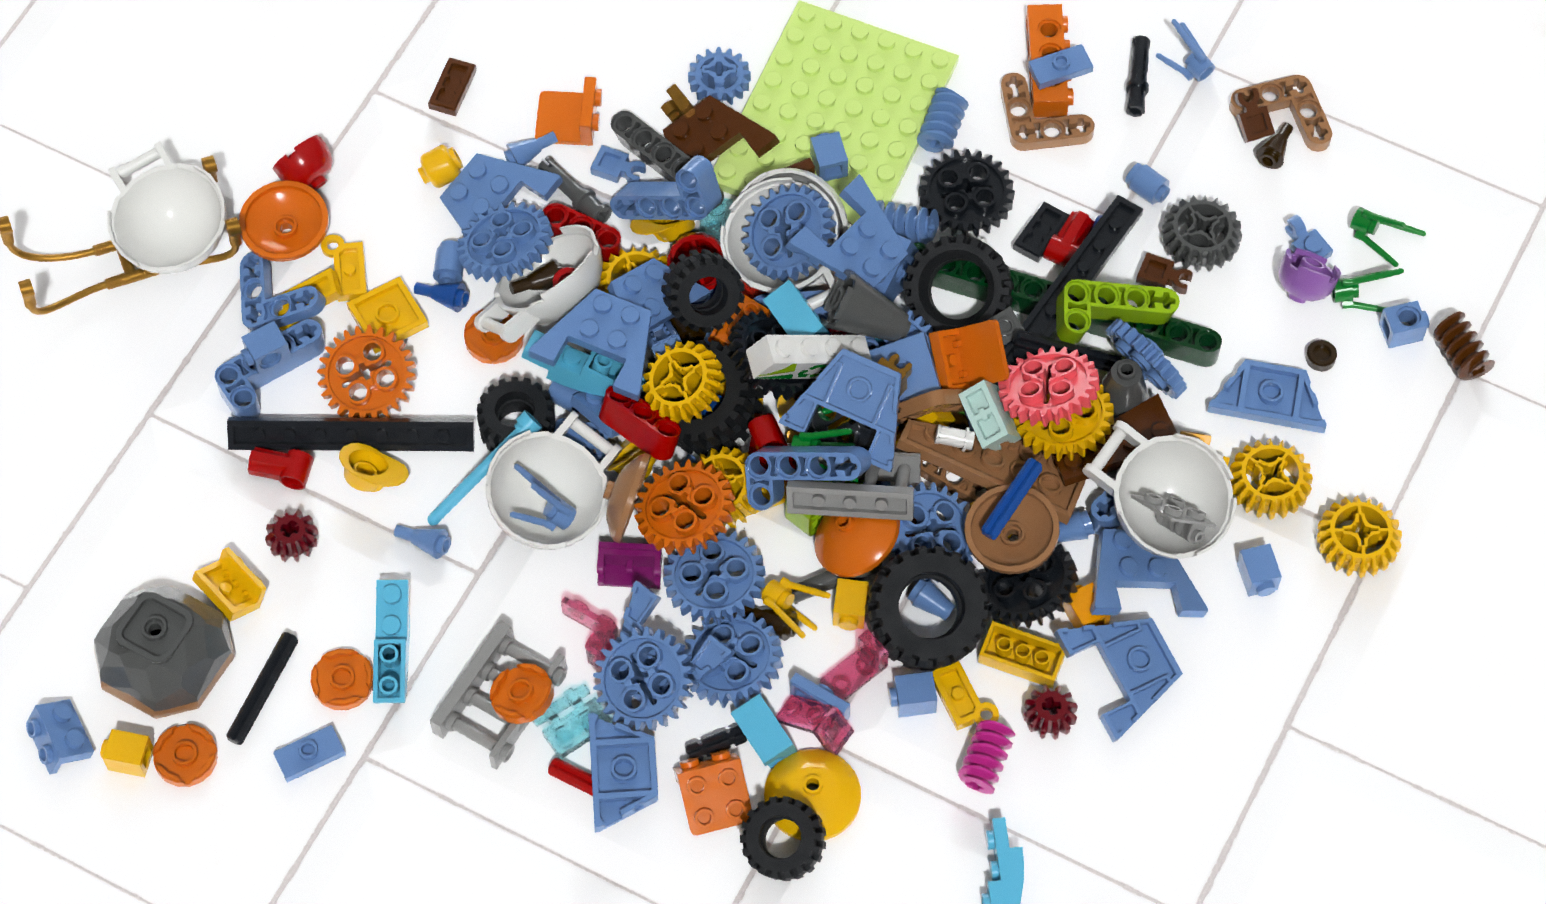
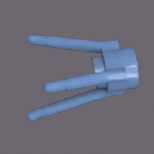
M1172 19L1171 23L1192 51V54L1185 60L1187 68L1161 53H1157L1156 58L1183 74L1188 81L1194 77L1198 82L1203 81L1214 71L1215 65L1206 56L1184 22L1179 24L1176 19Z
M515 464L514 469L531 483V488L547 500L548 503L543 510L546 520L514 511L510 512V517L544 526L550 531H554L556 526L562 530L568 528L576 516V509L556 496L519 464Z

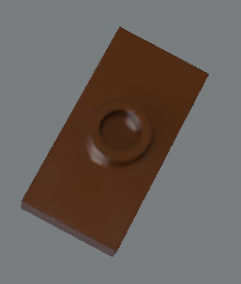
M449 57L428 102L429 109L456 117L476 74V65Z

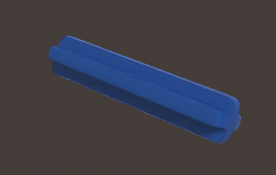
M1033 458L1027 459L982 526V534L991 540L997 539L1042 472V464Z

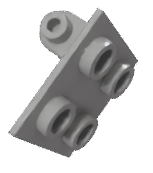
M1146 492L1145 496L1131 494L1132 499L1156 513L1155 517L1160 525L1176 533V535L1191 544L1201 543L1204 540L1206 526L1216 527L1215 523L1205 518V512L1186 507V501L1181 498L1168 496L1167 499H1163L1161 496Z

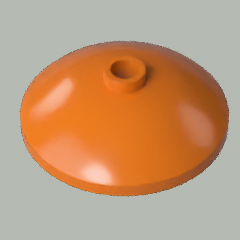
M286 180L269 183L253 192L243 204L239 215V224L242 231L241 237L254 254L264 259L286 262L302 258L315 250L327 233L329 215L326 204L320 194L306 184ZM285 229H291L288 233H282Z
M823 516L817 528L814 542L817 559L833 575L846 578L863 575L877 567L889 555L898 538L900 520Z

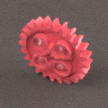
M1052 346L1049 352L1046 353L1042 348H1039L1037 355L1026 352L1027 359L1023 360L1017 357V366L1008 365V380L998 382L1000 390L998 393L1004 411H1009L1011 418L1018 416L1021 424L1029 419L1031 426H1034L1038 421H1042L1043 426L1046 427L1049 421L1052 420L1056 425H1059L1061 418H1065L1069 422L1072 421L1071 414L1075 413L1081 416L1083 415L1082 407H1092L1090 400H1096L1098 398L1096 391L1100 390L1098 370L1095 369L1094 361H1088L1086 354L1079 357L1077 349L1068 354L1067 347H1063L1060 352H1056L1055 347ZM1049 370L1052 376L1050 379H1048ZM1048 393L1050 394L1049 403H1047L1048 401L1046 396L1048 395Z

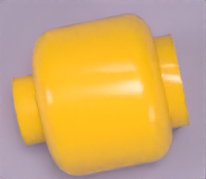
M442 144L420 157L421 167L417 170L425 184L431 182L434 187L441 188L454 181L461 172L460 169L463 168V164L453 147L448 148Z

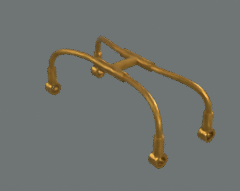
M213 155L201 158L203 169L210 173L214 180L218 182L216 173L218 169ZM8 215L0 217V235L3 244L7 246L11 253L22 259L38 262H58L92 255L97 257L117 251L124 270L122 274L106 278L104 282L85 288L56 303L41 308L36 307L35 292L30 278L19 281L18 285L24 306L35 315H45L106 288L110 290L160 275L159 273H151L140 268L136 269L134 264L118 252L111 240L93 245V248L64 254H34L22 251L14 245L15 240ZM237 217L224 220L229 243L232 246L231 249L221 254L209 256L199 265L224 261L233 257L238 252L239 246L242 243L240 236L242 231Z

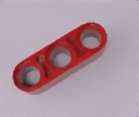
M552 203L543 209L544 215L548 217L552 226L551 229L554 233L552 237L563 234L560 230V227L587 226L593 230L601 248L603 262H609L610 254L619 256V251L622 248L621 235L615 228L563 204ZM608 244L613 245L611 247H603Z
M613 386L608 387L599 412L600 420L645 453L650 454L651 457L657 460L671 459L681 434L680 426L667 416L660 417L659 410H654L653 412L650 404L640 398L639 401H635L613 392Z

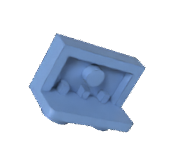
M70 699L35 705L26 722V730L29 737L33 738L38 749L39 759L46 766L50 775L56 774L61 764L91 758L94 749Z

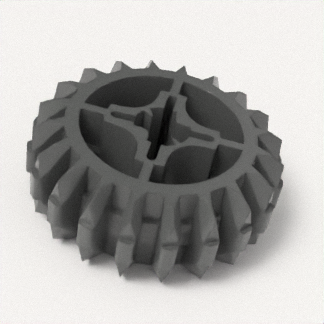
M1206 194L1202 197V200H1197L1194 195L1190 198V202L1182 198L1179 206L1173 205L1170 208V213L1165 215L1164 225L1161 228L1162 244L1167 247V256L1174 255L1175 264L1184 261L1185 269L1189 268L1190 265L1196 266L1197 272L1204 266L1210 272L1214 264L1222 268L1225 261L1231 262L1234 254L1239 251L1242 240L1241 221L1236 220V211L1228 212V203L1222 206L1218 205V197L1213 202L1208 201ZM1186 223L1188 228L1181 235L1178 229ZM1223 232L1225 239L1218 244L1216 242L1217 235Z

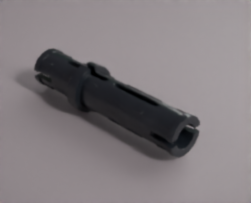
M1142 35L1135 36V39H1132L1130 79L1126 83V92L1128 93L1126 113L1132 117H1140L1142 114H1145V96L1149 92L1147 73L1151 40Z

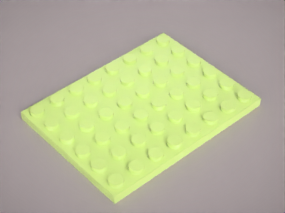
M799 0L741 113L774 133L780 143L758 158L746 140L742 138L723 152L714 166L719 186L722 191L739 196L745 186L760 174L774 169L785 168L811 158V137H816L821 133L839 131L848 158V176L826 182L839 196L843 189L860 174L876 201H884L886 208L887 204L892 202L919 146L917 137L924 123V118L928 114L927 111L935 95L936 88L947 87L959 62V55ZM839 196L845 208L848 223L853 225L861 216Z

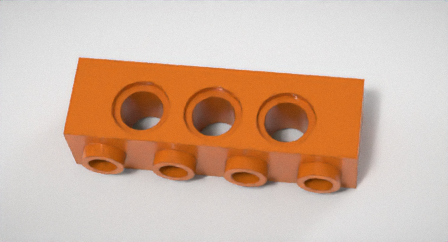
M1062 4L1027 5L1026 36L1028 61L1070 48V40H1064V33H1068V16H1063ZM1029 71L1030 97L1034 118L1067 116L1068 106H1073L1074 103L1073 88H1068V81L1072 79L1039 90Z

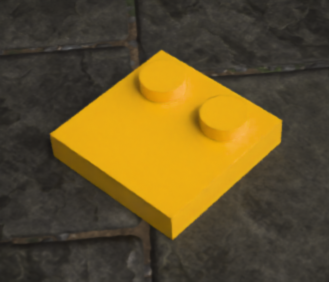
M400 276L346 303L349 312L363 333H366L368 325L373 327L374 333H377L378 329L383 327L386 330L385 337L392 331L396 334L395 343L429 327L427 319ZM374 348L373 351L376 354L380 352L381 349Z

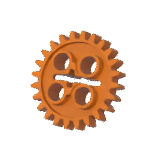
M368 325L366 333H363L359 326H355V335L351 336L347 330H344L345 339L343 341L334 337L333 340L337 346L335 348L325 347L330 356L329 358H319L326 367L317 370V373L325 377V379L317 383L320 388H328L321 395L324 399L332 398L328 403L331 409L339 406L337 414L340 417L349 412L348 418H357L358 415L360 418H368L369 416L379 418V414L382 413L386 418H391L389 411L391 408L400 412L401 409L398 402L400 400L409 402L404 393L405 391H415L414 387L408 382L417 379L416 374L409 372V370L417 366L414 361H406L413 354L410 349L402 351L406 345L403 340L395 343L397 336L393 331L385 337L386 330L383 327H380L377 333H374L373 327ZM374 348L381 349V355L378 359L373 361L367 359L370 350ZM391 361L390 366H384L386 362ZM344 363H354L353 370L349 374L340 373V368ZM366 369L370 371L371 376L368 380L364 378L363 371ZM385 375H394V382L390 386L382 387L380 385L381 379ZM344 383H350L348 387L343 388ZM360 388L367 389V395L363 400H353V394L356 390Z
M687 459L685 466L680 467L679 463L675 461L673 470L670 471L666 466H663L664 474L662 476L656 473L652 474L655 480L653 484L649 482L643 483L647 492H639L637 494L641 502L634 504L638 512L634 517L638 523L637 527L641 534L644 535L647 543H653L657 551L664 547L667 554L670 555L676 548L679 555L683 556L686 548H689L692 554H695L697 545H701L706 550L708 549L707 540L711 539L717 543L716 533L727 532L723 523L733 522L729 512L736 511V507L732 502L736 499L723 472H717L712 464L706 468L703 461L700 460L694 467L690 459Z

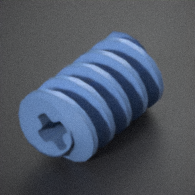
M936 88L935 95L927 111L928 114L924 118V123L917 137L918 144L926 151L933 153L953 148V139H956L958 135L957 130L962 125L961 120L965 117L964 111L968 109V101L949 88Z
M877 201L896 234L911 240L913 243L927 244L934 240L939 227V216L936 209H933L929 216L928 209L924 207L918 213L916 206L911 205L907 211L905 204H899L896 210L894 202H889L885 208L884 201Z

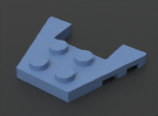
M476 153L439 198L461 230L471 229L468 224L469 221H479L477 214L486 216L488 215V208L496 211L501 203L505 208L523 186L545 201H548L562 184L563 180L560 175Z
M859 174L843 189L839 196L861 217L830 247H827L809 228L804 226L785 245V248L792 253L798 251L809 257L808 261L816 266L821 264L835 272L834 276L841 280H845L847 277L843 273L844 271H853L875 288L908 253L863 177Z
M595 288L530 347L528 351L529 357L554 367L567 343H574L623 363L624 365L612 385L613 392L639 401L651 324V311Z
M843 348L819 374L812 385L796 400L787 413L780 418L779 423L798 432H807L818 405H821L875 429L877 432L868 451L871 456V464L892 472L902 373Z
M1102 530L1098 539L1095 565L1097 573L1096 580L1093 583L1092 592L1094 593V599L1090 608L1091 615L1117 616L1122 607L1117 588H1154L1171 590L1178 617L1204 618L1208 612V607L1178 559L1151 554L1139 547L1126 534L1125 530Z
M635 581L631 590L633 592L632 598L623 616L625 620L621 632H626L631 637L633 627L639 628L643 635L644 623L662 599L639 581ZM709 635L694 658L686 663V666L696 668V671L688 674V679L696 681L697 684L735 654V651L716 637ZM621 636L617 637L616 640L621 642ZM655 649L651 650L647 655L648 665L654 664L657 660ZM634 653L632 655L633 661L638 665L636 660V654ZM624 664L619 669L621 680L625 679L629 674V666L627 664ZM642 672L644 679L640 681V684L646 685L645 678L649 675ZM665 678L660 683L659 689L661 694H665L670 688L668 678ZM692 685V686H687V691H688L690 688H692L694 685ZM639 692L636 693L633 697L641 703L642 696ZM651 693L653 700L652 704L655 705L657 701L655 696Z
M1153 618L1113 622L1112 624L1099 626L1085 625L1081 628L1068 629V627L1060 628L1054 633L1067 659L1096 646L1127 703L1099 717L1112 743L1118 741L1183 674Z

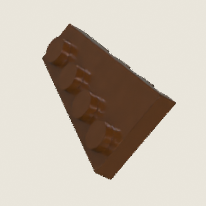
M1159 394L1154 395L1114 419V424L1117 420H1121L1147 440L1177 433ZM1114 424L1111 425V435H1112V433L1114 432V430H1113ZM1105 435V442H1107L1111 435ZM1124 439L1102 471L1107 473L1119 469L1135 447ZM1096 442V452L1088 448L1085 449L1086 457L1084 458L1078 452L1074 453L1073 461L1069 460L1067 454H1063L1060 461H1057L1056 454L1053 456L1054 464L1064 486L1089 479L1082 472V469L1087 463H1092L1105 444Z

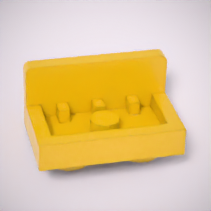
M229 547L222 549L218 561L194 571L192 581L230 622L259 609L266 591V586L262 580L255 576L244 564L243 560Z

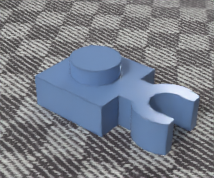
M602 145L590 167L591 175L618 183L621 177L626 178L628 183L640 182V177L633 175V173L641 172L645 174L646 164L641 161L629 162V154Z

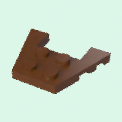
M710 95L663 129L664 137L690 158L700 155L707 158L710 162L742 138L746 140L758 158L780 143L774 133Z

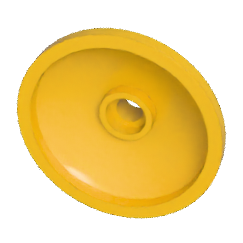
M804 749L791 754L773 767L765 783L764 801H769L770 797L783 798V796L808 805L821 818L822 827L826 831L824 840H828L844 832L856 818L861 804V786L853 768L840 756L821 749ZM815 783L819 787L816 790H810L807 788V785ZM783 819L774 823L783 833L801 840L800 829L793 821Z

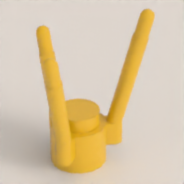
M782 577L780 582L776 579L771 580L763 589L761 597L763 604L771 608L800 638H805L806 634L783 610L795 611L800 622L816 631L818 627L791 606L795 599L791 589L827 599L831 597V594L820 589L792 582L786 577Z

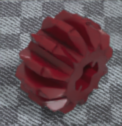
M285 509L282 518L274 514V524H267L266 531L268 535L265 537L266 545L270 547L271 554L274 557L280 555L281 560L284 562L293 557L298 563L300 560L299 555L301 554L310 557V548L317 547L318 541L316 537L319 534L317 526L313 525V518L310 515L303 517V513L299 509L293 515Z
M1047 684L1043 686L1042 693L1034 689L1031 692V699L1025 700L1024 708L1027 711L1024 712L1023 718L1025 722H1031L1029 724L1030 732L1041 730V739L1045 738L1047 733H1051L1054 740L1058 739L1059 731L1065 735L1070 733V725H1075L1077 722V716L1074 713L1078 709L1077 703L1071 702V692L1062 695L1060 685L1055 688V691H1050Z

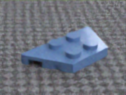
M655 258L611 281L607 287L609 294L651 311L650 331L675 317L664 303L663 297L665 295L661 292L662 285L667 284L663 276L665 273L670 274L671 269ZM696 282L689 294L690 304H698L705 300L710 291Z
M1245 359L1237 369V373L1224 384L1222 391L1217 397L1209 402L1207 411L1214 414L1325 434L1327 426L1325 419H1322L1316 394L1310 387L1311 381L1307 370Z
M588 713L594 830L596 833L609 828L658 801L654 736L642 731H633L629 726L618 722L614 725L599 719V715L595 713Z

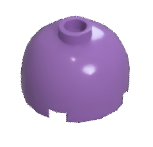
M1288 248L1283 256L1278 273L1283 288L1289 293V298L1304 304L1306 301L1314 302L1329 296L1341 276L1340 269L1336 265H1334L1333 269L1326 266L1327 259L1316 253L1296 248L1295 252L1291 253L1290 248Z

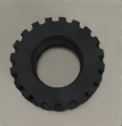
M920 546L900 553L877 573L867 593L869 598L868 603L865 605V615L869 617V623L867 624L869 632H873L877 639L874 641L879 649L883 648L888 653V658L893 661L898 660L903 663L904 667L910 669L916 667L924 671H930L935 668L949 666L963 659V657L977 647V643L984 637L987 631L985 629L986 623L990 621L991 611L988 610V603L991 602L990 593L985 592L983 585L986 582L983 576L978 577L974 571L976 566L970 560L966 563L961 559V554L954 550L951 553L947 552L944 547L934 546L933 548H926V546ZM932 579L943 584L951 592L956 603L957 615L954 624L945 634L935 638L920 637L911 632L903 623L899 613V600L904 589L914 581Z

